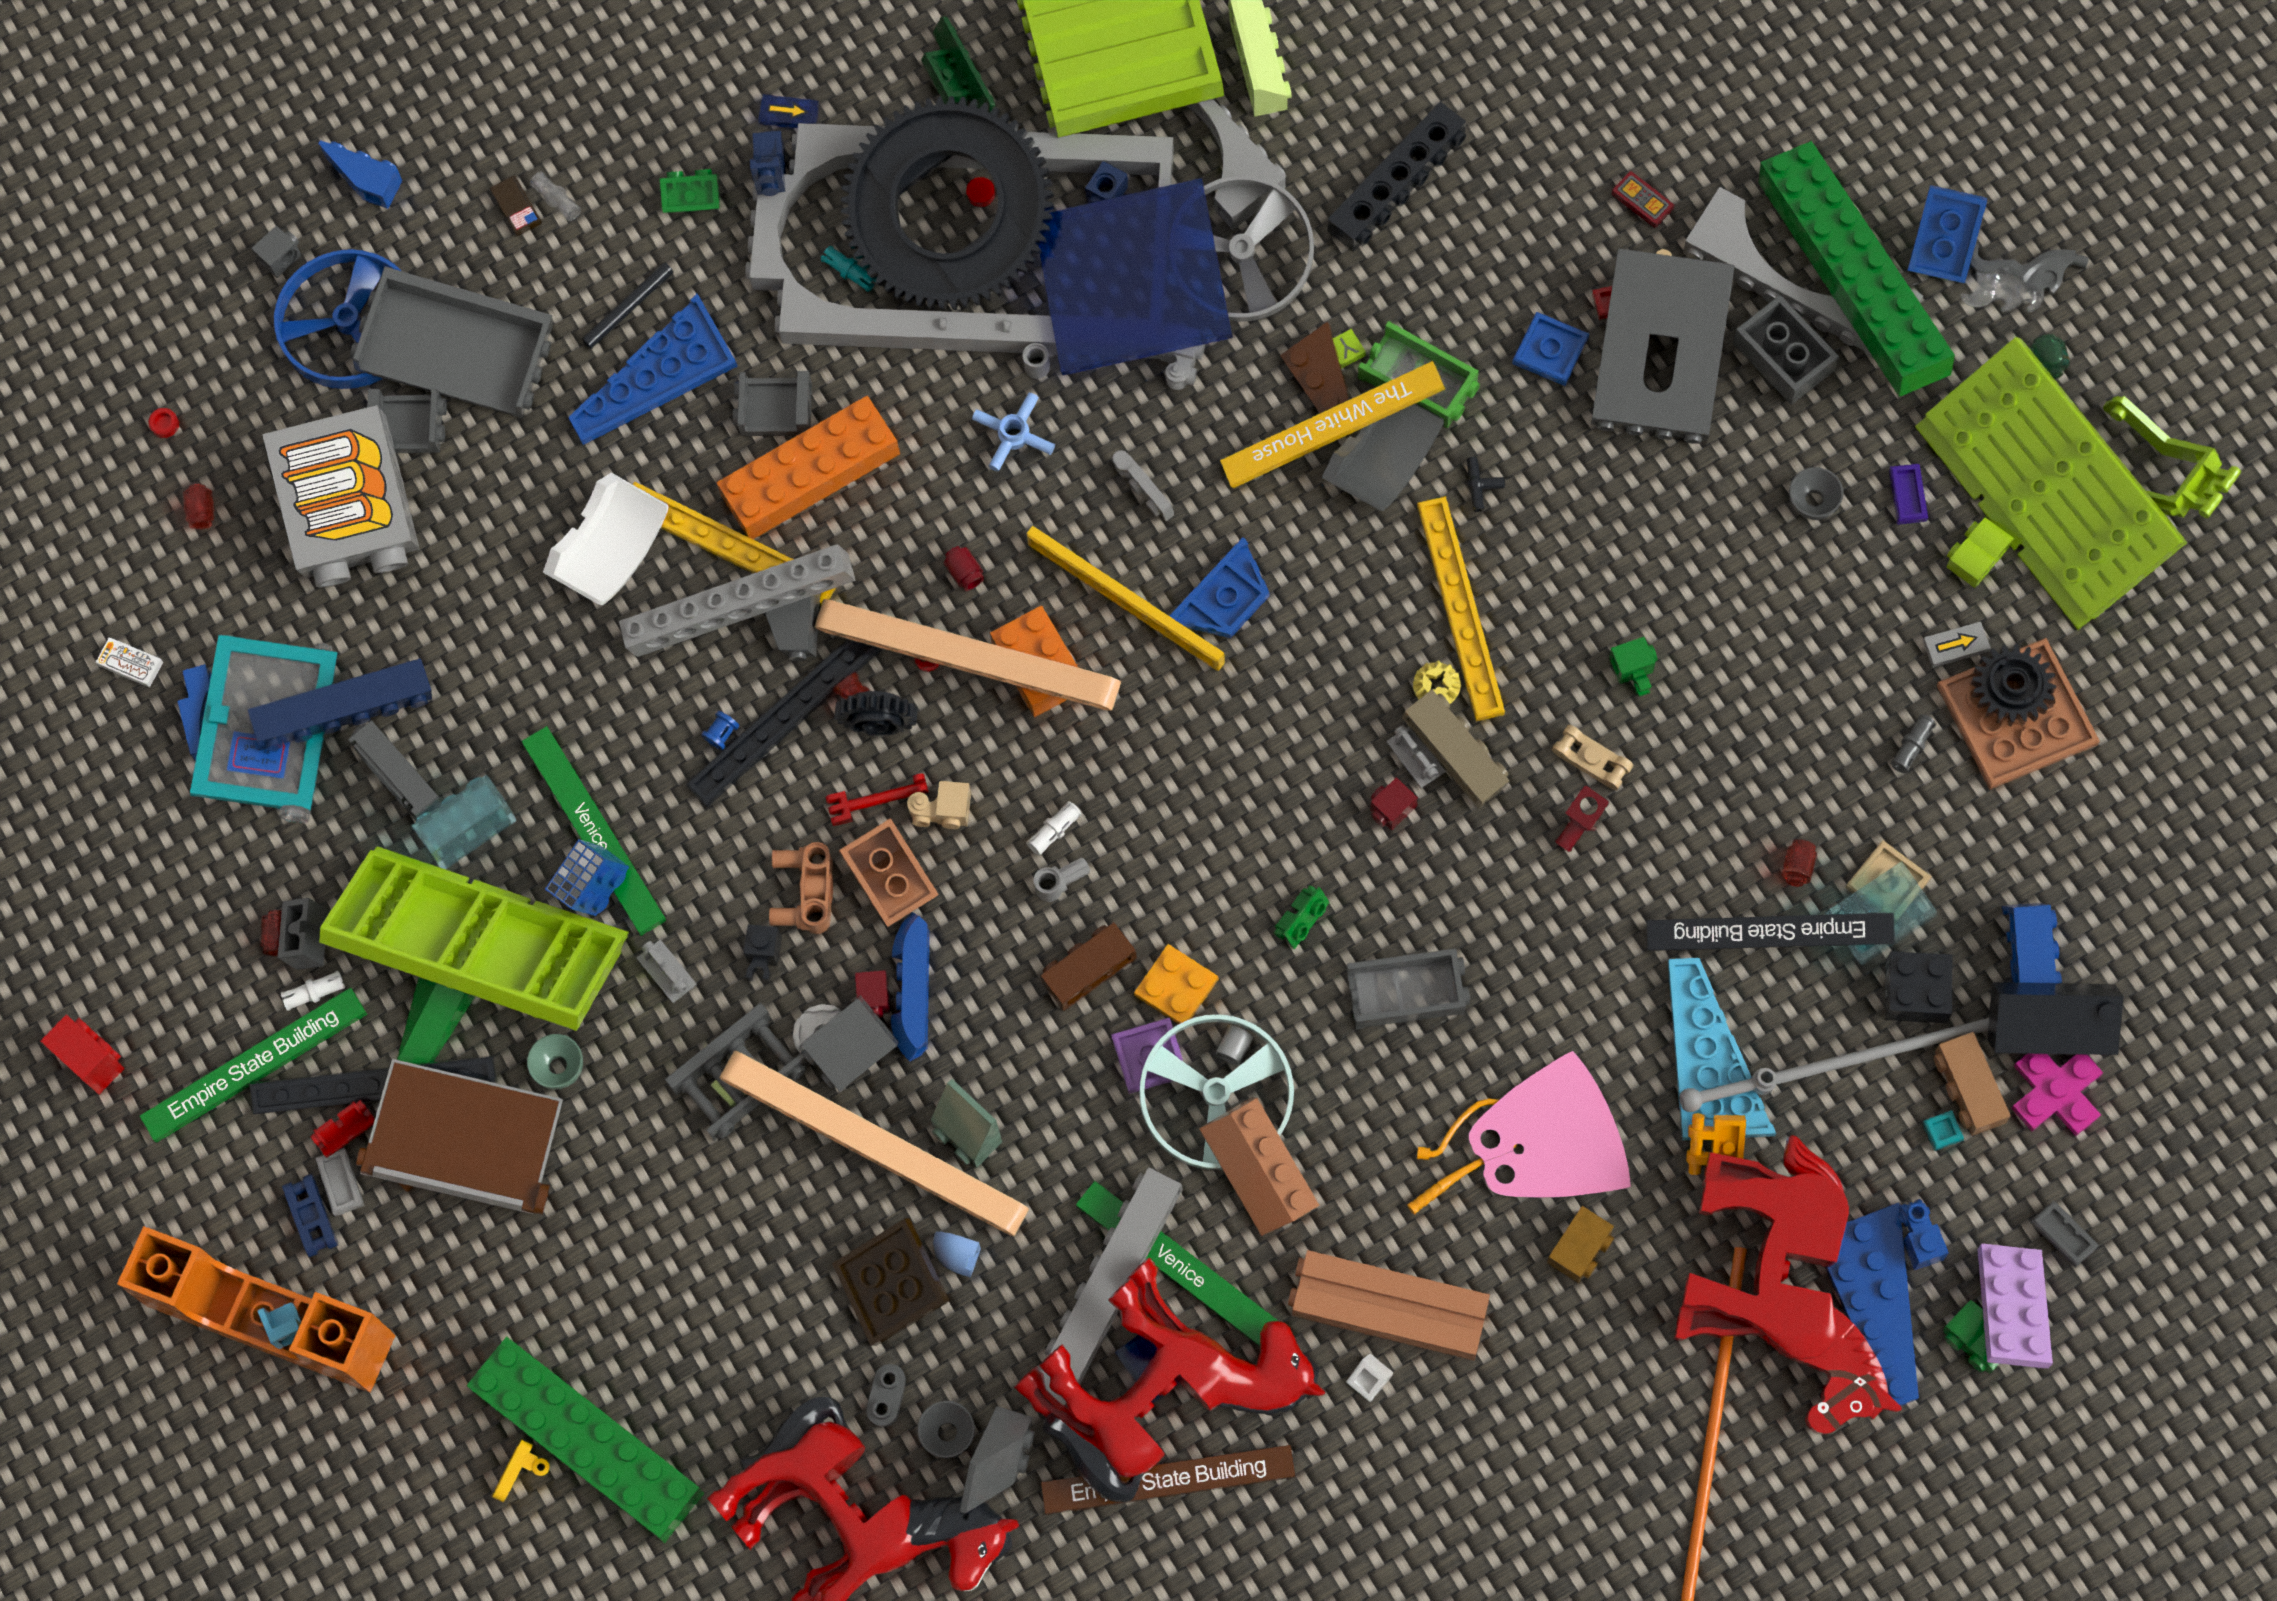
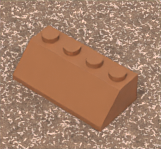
M1249 1098L1199 1128L1261 1236L1295 1221L1320 1206L1258 1098Z

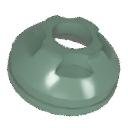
M550 1034L542 1037L532 1046L527 1058V1067L530 1075L539 1085L553 1090L562 1089L573 1084L578 1079L583 1068V1055L577 1043L570 1037L561 1034ZM556 1058H563L567 1062L565 1071L560 1074H554L550 1071V1063Z

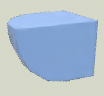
M935 1232L933 1247L936 1258L947 1269L971 1278L981 1251L979 1242L951 1233Z

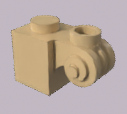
M939 781L938 797L932 802H929L928 797L924 793L917 792L912 794L907 802L909 813L913 818L912 824L918 827H928L930 822H935L947 829H959L960 826L968 827L971 799L969 783Z

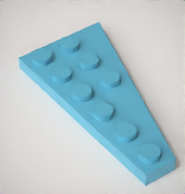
M1700 958L1668 959L1678 1096L1687 1088L1703 1091L1751 1079L1750 1072L1736 1040L1726 1023L1725 1015L1714 996V990ZM1754 1091L1702 1103L1701 1108L1695 1112L1683 1110L1679 1100L1682 1141L1691 1140L1688 1137V1126L1692 1124V1115L1695 1113L1705 1116V1126H1713L1714 1115H1745V1138L1771 1137L1776 1135L1775 1129L1765 1112V1106L1761 1097L1759 1098L1758 1094Z

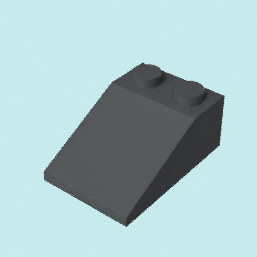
M996 1406L970 1461L960 1512L967 1513L1012 1486L1019 1472L1025 1473L1030 1457L1025 1454V1450L1030 1449L1035 1431L1030 1430L1033 1417Z

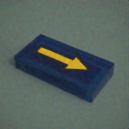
M763 94L758 118L759 124L798 128V123L816 124L820 106L819 101Z

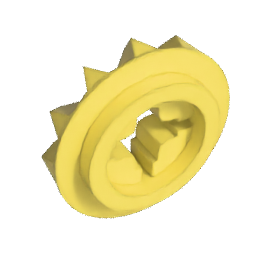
M1439 660L1435 663L1426 662L1422 668L1417 670L1414 677V693L1418 699L1422 698L1431 690L1432 682L1429 679L1437 680L1443 675L1442 685L1445 688L1438 686L1433 690L1437 695L1441 693L1451 704L1460 692L1461 682L1459 673L1452 668L1451 664L1447 665Z

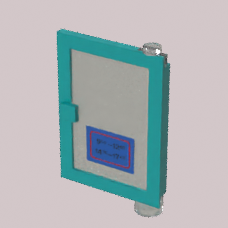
M218 635L190 796L279 808V817L285 821L292 823L309 822L325 733L314 734L311 739L297 743L294 740L284 743L283 747L274 751H266V749L259 751L247 709L333 684L338 653L332 651V646L317 643L313 649Z

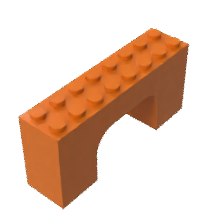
M145 1226L142 1228L117 1285L146 1307L369 1393L372 1391L396 1336L370 1312L317 1292L314 1293L312 1299L231 1268L212 1258L200 1247ZM291 1302L295 1305L302 1322L292 1344L278 1349L270 1343L257 1310L264 1308L271 1312Z

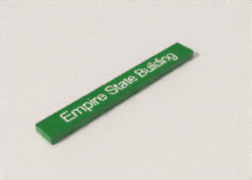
M349 988L141 1114L140 1118L152 1139L157 1143L250 1087L249 1084L258 1082L368 1014L353 989Z

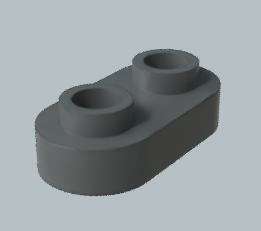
M894 1364L884 1365L877 1370L866 1412L869 1420L873 1425L880 1428L889 1427L897 1420L906 1387V1376L903 1370ZM887 1375L895 1376L893 1384L887 1385L884 1383ZM880 1405H886L888 1410L886 1414L878 1415L876 1412L877 1408Z

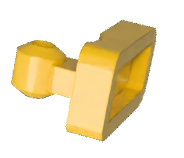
M522 1439L519 1441L491 1496L492 1498L502 1503L505 1501L521 1468L528 1471L532 1470L536 1476H543L548 1473L550 1468L548 1461L543 1458L538 1459L537 1456L529 1453L532 1449V1444ZM538 1464L543 1465L542 1471L537 1469Z

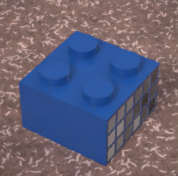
M579 839L545 890L570 909L597 916L598 913L607 907L609 897L614 889L624 882L626 878L625 873L629 866L604 847Z

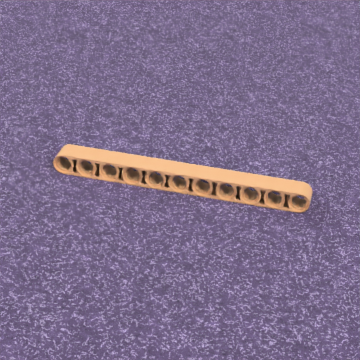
M823 599L814 626L817 630L1107 711L1113 710L1121 685V681L1107 675L829 599Z
M738 1051L733 1052L719 1077L728 1085L1014 1237L1029 1211L1028 1207Z

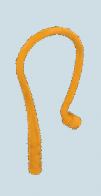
M1488 1098L1474 1103L1453 1123L1438 1149L1430 1151V1148L1418 1147L1417 1159L1429 1160L1430 1157L1442 1154L1464 1120L1478 1108L1494 1105L1499 1100ZM1480 1158L1449 1174L1424 1191L1413 1202L1411 1201L1407 1204V1207L1415 1215L1424 1206L1436 1199L1438 1195L1446 1191L1452 1184L1482 1166L1485 1161Z

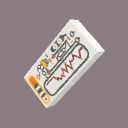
M109 637L95 663L99 667L150 688L163 661L160 658Z

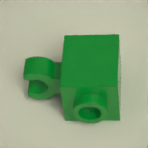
M1641 637L1612 647L1609 660L1619 684L1633 680L1638 697L1650 694L1651 684L1647 675L1653 673L1655 662L1658 661L1653 645H1648L1645 637Z

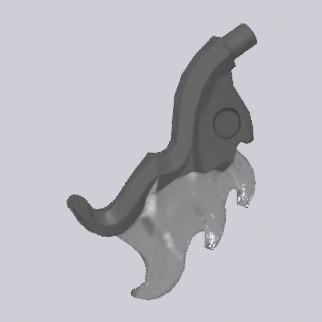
M1975 244L1970 266L1976 271L1977 288L1970 295L1961 293L1960 296L1967 305L1972 307H1984L1993 301L2001 300L2005 302V305L2000 309L2001 312L2010 311L2020 303L2029 301L2030 305L2026 308V311L2032 312L2042 304L2045 295L2044 291L2047 290L2048 294L2053 295L2058 290L2067 267L2075 265L2086 269L2089 257L2075 254L2076 250L2059 249L2045 252L2028 264L2021 265L2016 260H1983L1978 255L1979 246Z

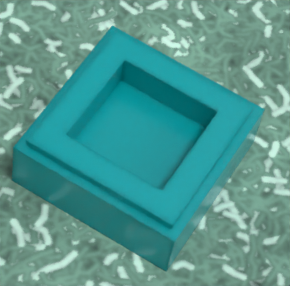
M1952 1110L1922 1122L1934 1151L1964 1140Z

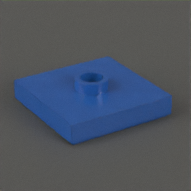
M1536 312L1513 358L1512 364L1566 386L1590 334Z

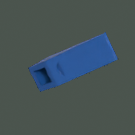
M322 140L319 141L318 144L326 159L362 200L387 209L389 208L403 181L396 165L387 160H382L381 162L374 160L362 151H356V153L349 151L337 142L327 143Z

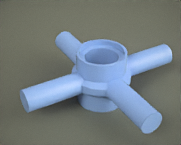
M1029 392L1018 413L1007 415L1002 420L978 409L975 410L972 420L998 431V437L1001 441L989 464L990 469L998 472L1010 450L1020 449L1025 444L1049 455L1052 454L1055 444L1029 433V427L1026 423L1039 399L1037 395ZM1010 429L1020 430L1017 435L1007 434Z

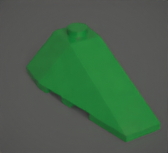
M418 977L397 1060L412 1064L434 1062L475 996Z

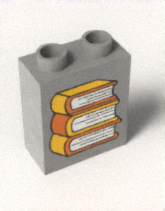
M378 405L262 434L295 568L306 579L314 577L316 587L321 588L349 581L351 579L349 568L371 562L374 573L389 572L408 565L406 553L420 550L387 416Z

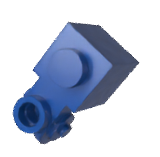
M1921 1199L1915 1200L1914 1203L1909 1202L1908 1205H1899V1222L1903 1223L1905 1227L1908 1226L1909 1233L1903 1240L1914 1270L1944 1261L1949 1254L1938 1224L1932 1225L1929 1218V1207H1926Z

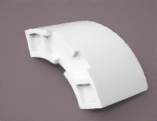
M613 473L606 475L596 482L592 495L581 513L585 519L577 530L572 527L564 538L551 548L543 573L593 602L604 605L626 584L646 556L663 524L669 509L668 505Z

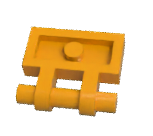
M1695 1113L1692 1115V1124L1688 1126V1137L1691 1138L1690 1150L1686 1154V1162L1689 1163V1174H1701V1165H1706L1710 1152L1702 1151L1703 1140H1712V1153L1744 1159L1745 1115H1714L1713 1126L1704 1125L1705 1116L1703 1114Z

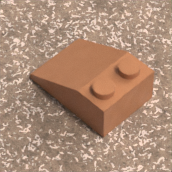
M891 818L839 850L843 860L887 927L939 895Z

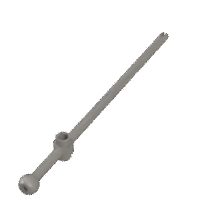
M1989 1018L1774 1072L1769 1068H1760L1753 1074L1751 1079L1703 1091L1687 1088L1679 1095L1680 1104L1683 1110L1695 1112L1701 1108L1702 1103L1749 1091H1754L1759 1095H1767L1772 1092L1777 1084L1938 1044L1971 1032L1977 1034L1988 1031Z

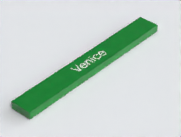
M546 726L522 740L524 747L581 840L604 847L629 866L625 873L626 878L618 888H615L613 892L640 936L667 921L549 728Z
M1094 1181L1077 1202L1076 1207L1109 1231L1111 1227L1116 1229L1121 1220L1118 1217V1213L1123 1202ZM1160 1231L1147 1258L1150 1257L1159 1271L1260 1347V1332L1264 1324L1269 1321L1278 1320Z

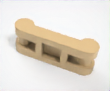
M1567 725L1563 731L1564 736L1561 741H1557L1552 747L1553 753L1607 787L1618 790L1622 784V777L1625 773L1628 774L1634 766L1633 763L1582 734L1578 728ZM1573 743L1581 747L1577 753L1570 749ZM1607 764L1615 767L1611 773L1604 770Z

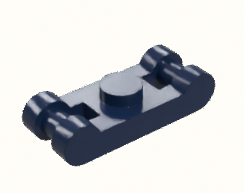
M312 1174L302 1177L303 1180L295 1184L289 1182L282 1185L309 1258L317 1255L321 1249L326 1247L332 1249L339 1246ZM307 1192L309 1197L299 1201L298 1195ZM321 1228L323 1236L313 1240L310 1232Z

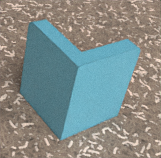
M290 1302L271 1312L264 1308L257 1310L272 1345L281 1349L292 1344L302 1322L293 1303Z

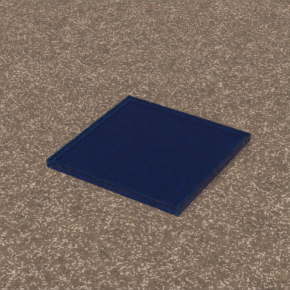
M1202 178L1049 212L1053 216V221L1045 222V224L1050 227L1051 231L1042 234L1046 238L1047 243H1039L1038 246L1042 250L1040 257L1062 376L1233 338Z

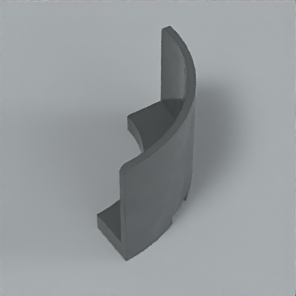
M1415 403L1362 428L1355 438L1349 436L1344 444L1333 453L1322 478L1378 510L1384 511L1399 496L1419 468L1441 430L1444 419Z

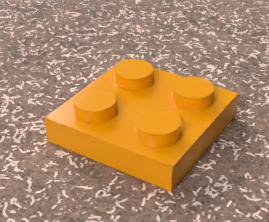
M1168 944L1135 990L1134 996L1168 1018L1170 1017L1177 1024H1181L1194 1016L1219 980V977Z

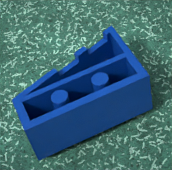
M2042 903L2002 906L2003 915H2009L2010 932H2006L2007 943L2011 942L2012 960H2010L2013 983H2062L2061 974L2059 971H2056L2055 959H2059V945L2057 941L2053 940V928L2057 927L2055 910H2051V905Z

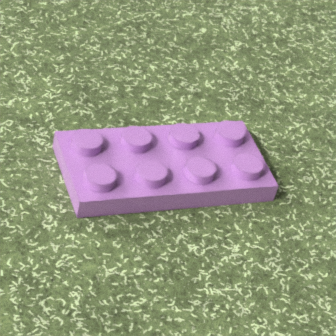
M1981 1244L1977 1250L1987 1362L2049 1369L2053 1361L2042 1250Z

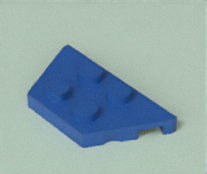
M1242 537L1171 613V618L1186 628L1231 638L1268 599L1269 590L1260 575L1258 565L1252 557L1245 538Z

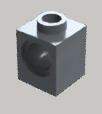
M277 226L251 248L257 260L276 278L302 256L297 247L299 244L297 238L290 231L287 230L284 233Z

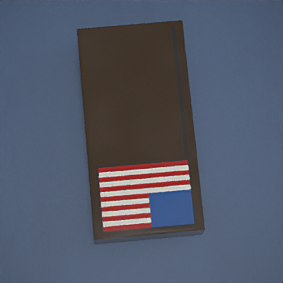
M515 175L490 187L491 193L516 236L542 224L540 217Z

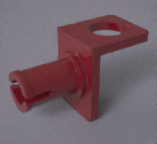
M1584 786L1565 812L1569 816L1570 821L1555 842L1568 852H1571L1585 830L1595 831L1597 829L1595 823L1609 805V801L1590 787ZM1586 797L1594 798L1598 804L1596 812L1591 815L1584 814L1580 808L1581 801Z

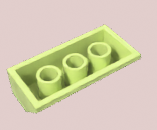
M1228 0L1229 21L1254 117L1287 110V99L1292 98L1289 82H1284L1282 74L1285 73L1282 56L1277 57L1275 49H1278L1279 46L1276 32H1270L1269 24H1272V17L1269 7L1264 8L1262 0Z

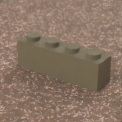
M1432 689L1405 710L1402 719L1479 809L1507 786L1510 781L1507 778L1508 772L1501 763H1494L1488 755V748L1480 739L1475 740L1468 732L1470 728L1465 720L1460 716L1456 718L1449 708L1451 706L1448 700L1441 693L1437 695Z

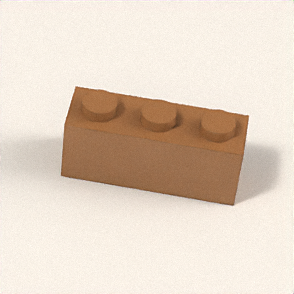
M1974 1032L1939 1044L1935 1051L1936 1055L1933 1056L1938 1071L1945 1074L1948 1081L1946 1089L1952 1101L1956 1100L1960 1108L1958 1116L1963 1128H1968L1971 1136L2006 1124L2011 1115Z

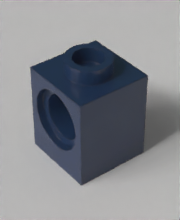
M1103 161L1085 187L1086 201L1096 210H1105L1112 213L1128 188V174ZM1103 187L1111 188L1108 192L1099 191Z

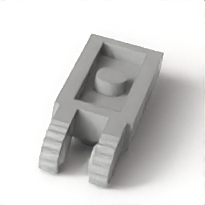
M1118 450V452L1113 454L1112 461L1117 472H1119L1122 478L1131 479L1128 483L1138 496L1141 493L1144 494L1148 499L1146 505L1156 517L1160 514L1165 521L1173 517L1174 511L1171 503L1133 458L1128 455V452Z

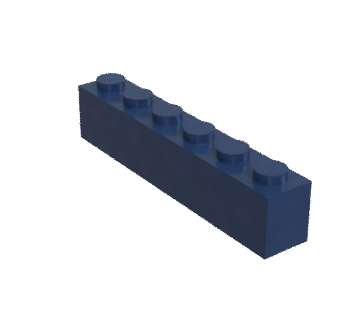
M419 658L247 709L259 751L264 749L266 751H274L283 747V744L294 740L297 743L311 739L312 735L317 733L331 734L339 731L342 728L341 726L351 723L353 725H361L370 721V718L382 714L383 717L398 713L401 708L424 706L428 703V700L432 699V690L422 660Z

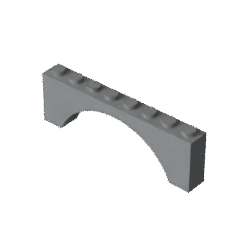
M1213 99L1186 105L1203 120L1216 139L1223 160L1222 178L1242 175L1255 176L1274 182L1285 189L1286 174L1281 166L1273 164L1268 159L1266 151L1260 144L1255 145L1249 139L1250 136L1247 130L1241 124L1237 125L1231 119V114L1224 105L1219 106ZM1246 184L1222 187L1215 194L1214 210L1234 230L1261 209L1272 191L1263 187Z
M1719 187L1685 240L1683 254L1690 259L1735 265L1733 281L1737 282L1742 289L1758 293L1768 303L1781 295L1802 318L1813 323L1818 330L1836 335L1844 344L1854 345L1862 349L1867 356L1874 359L1833 296L1815 293L1799 287L1783 278L1770 267L1757 251L1749 235L1745 220V200ZM1912 290L1921 303L1924 295Z

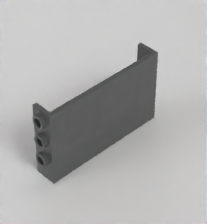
M384 267L377 291L372 290L369 296L368 307H370L368 317L363 316L360 322L359 333L362 334L359 343L354 342L351 348L350 358L353 359L354 369L430 392L431 389H438L440 395L522 418L525 409L530 410L533 403L534 393H531L533 384H539L543 371V368L539 367L542 358L547 359L550 351L551 342L548 339L553 327L552 315Z

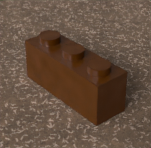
M1114 922L1108 927L1106 925L1099 927L1091 935L1093 938L1084 944L1080 942L1074 945L1067 952V957L1060 962L1055 960L1043 969V974L1040 975L1042 984L1063 1011L1137 959L1136 950Z

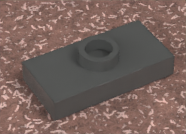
M2055 1200L2030 1222L2075 1268L2099 1246Z

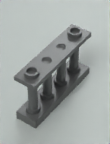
M761 1003L665 1079L676 1096L681 1092L687 1093L712 1122V1125L706 1130L713 1141L719 1137L723 1139L735 1129L734 1125L762 1103L749 1095L746 1097L743 1092L728 1085L719 1078L724 1070L720 1066L721 1060L729 1053L732 1055L734 1051H738L754 1059L744 1047V1041L753 1034L755 1036L759 1035L784 1065L778 1073L793 1081L800 1078L806 1072V1067L809 1065V1062L802 1053L793 1058L768 1028V1022L772 1019L767 1009ZM704 1073H711L737 1104L724 1116L718 1112L696 1085L697 1079Z

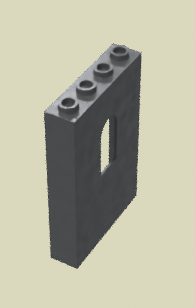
M1618 248L1591 420L1592 425H1597L1596 428L1603 431H1614V428L1626 429L1627 434L1638 436L1643 435V432L1653 433L1656 438L1671 440L1672 436L1684 438L1685 442L1691 444H1701L1702 441L1708 440L1735 265ZM1650 334L1679 338L1672 384L1663 392L1650 391L1643 381Z

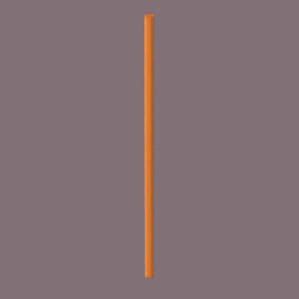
M1735 1247L1729 1287L1741 1291L1747 1249ZM1722 1337L1720 1340L1681 1601H1694L1734 1337Z

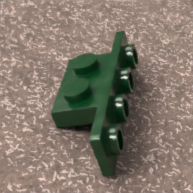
M943 16L933 31V36L941 50L924 53L921 61L945 104H947L950 96L954 97L956 103L960 101L961 97H965L970 103L973 99H976L978 109L984 103H988L990 113L995 107L993 96L988 92L980 73L976 70L969 57L967 49L964 48L956 29L952 26L948 17Z

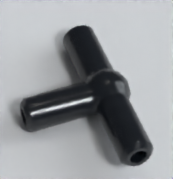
M1471 456L1466 460L1469 476L1467 486L1471 491L1473 511L1482 512L1485 509L1482 490L1503 489L1505 487V478H1480L1478 458Z

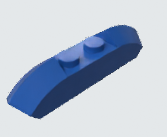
M913 912L908 915L900 926L892 949V957L902 960V963H897V981H902V992L896 993V1008L901 1010V1012L891 1015V1028L893 1036L899 1042L898 1047L908 1061L920 1057L928 1049L930 931L928 924Z

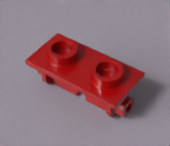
M361 1100L357 1103L351 1102V1105L338 1113L339 1120L336 1122L331 1118L318 1129L315 1128L313 1130L315 1133L310 1137L326 1158L374 1124L375 1118Z

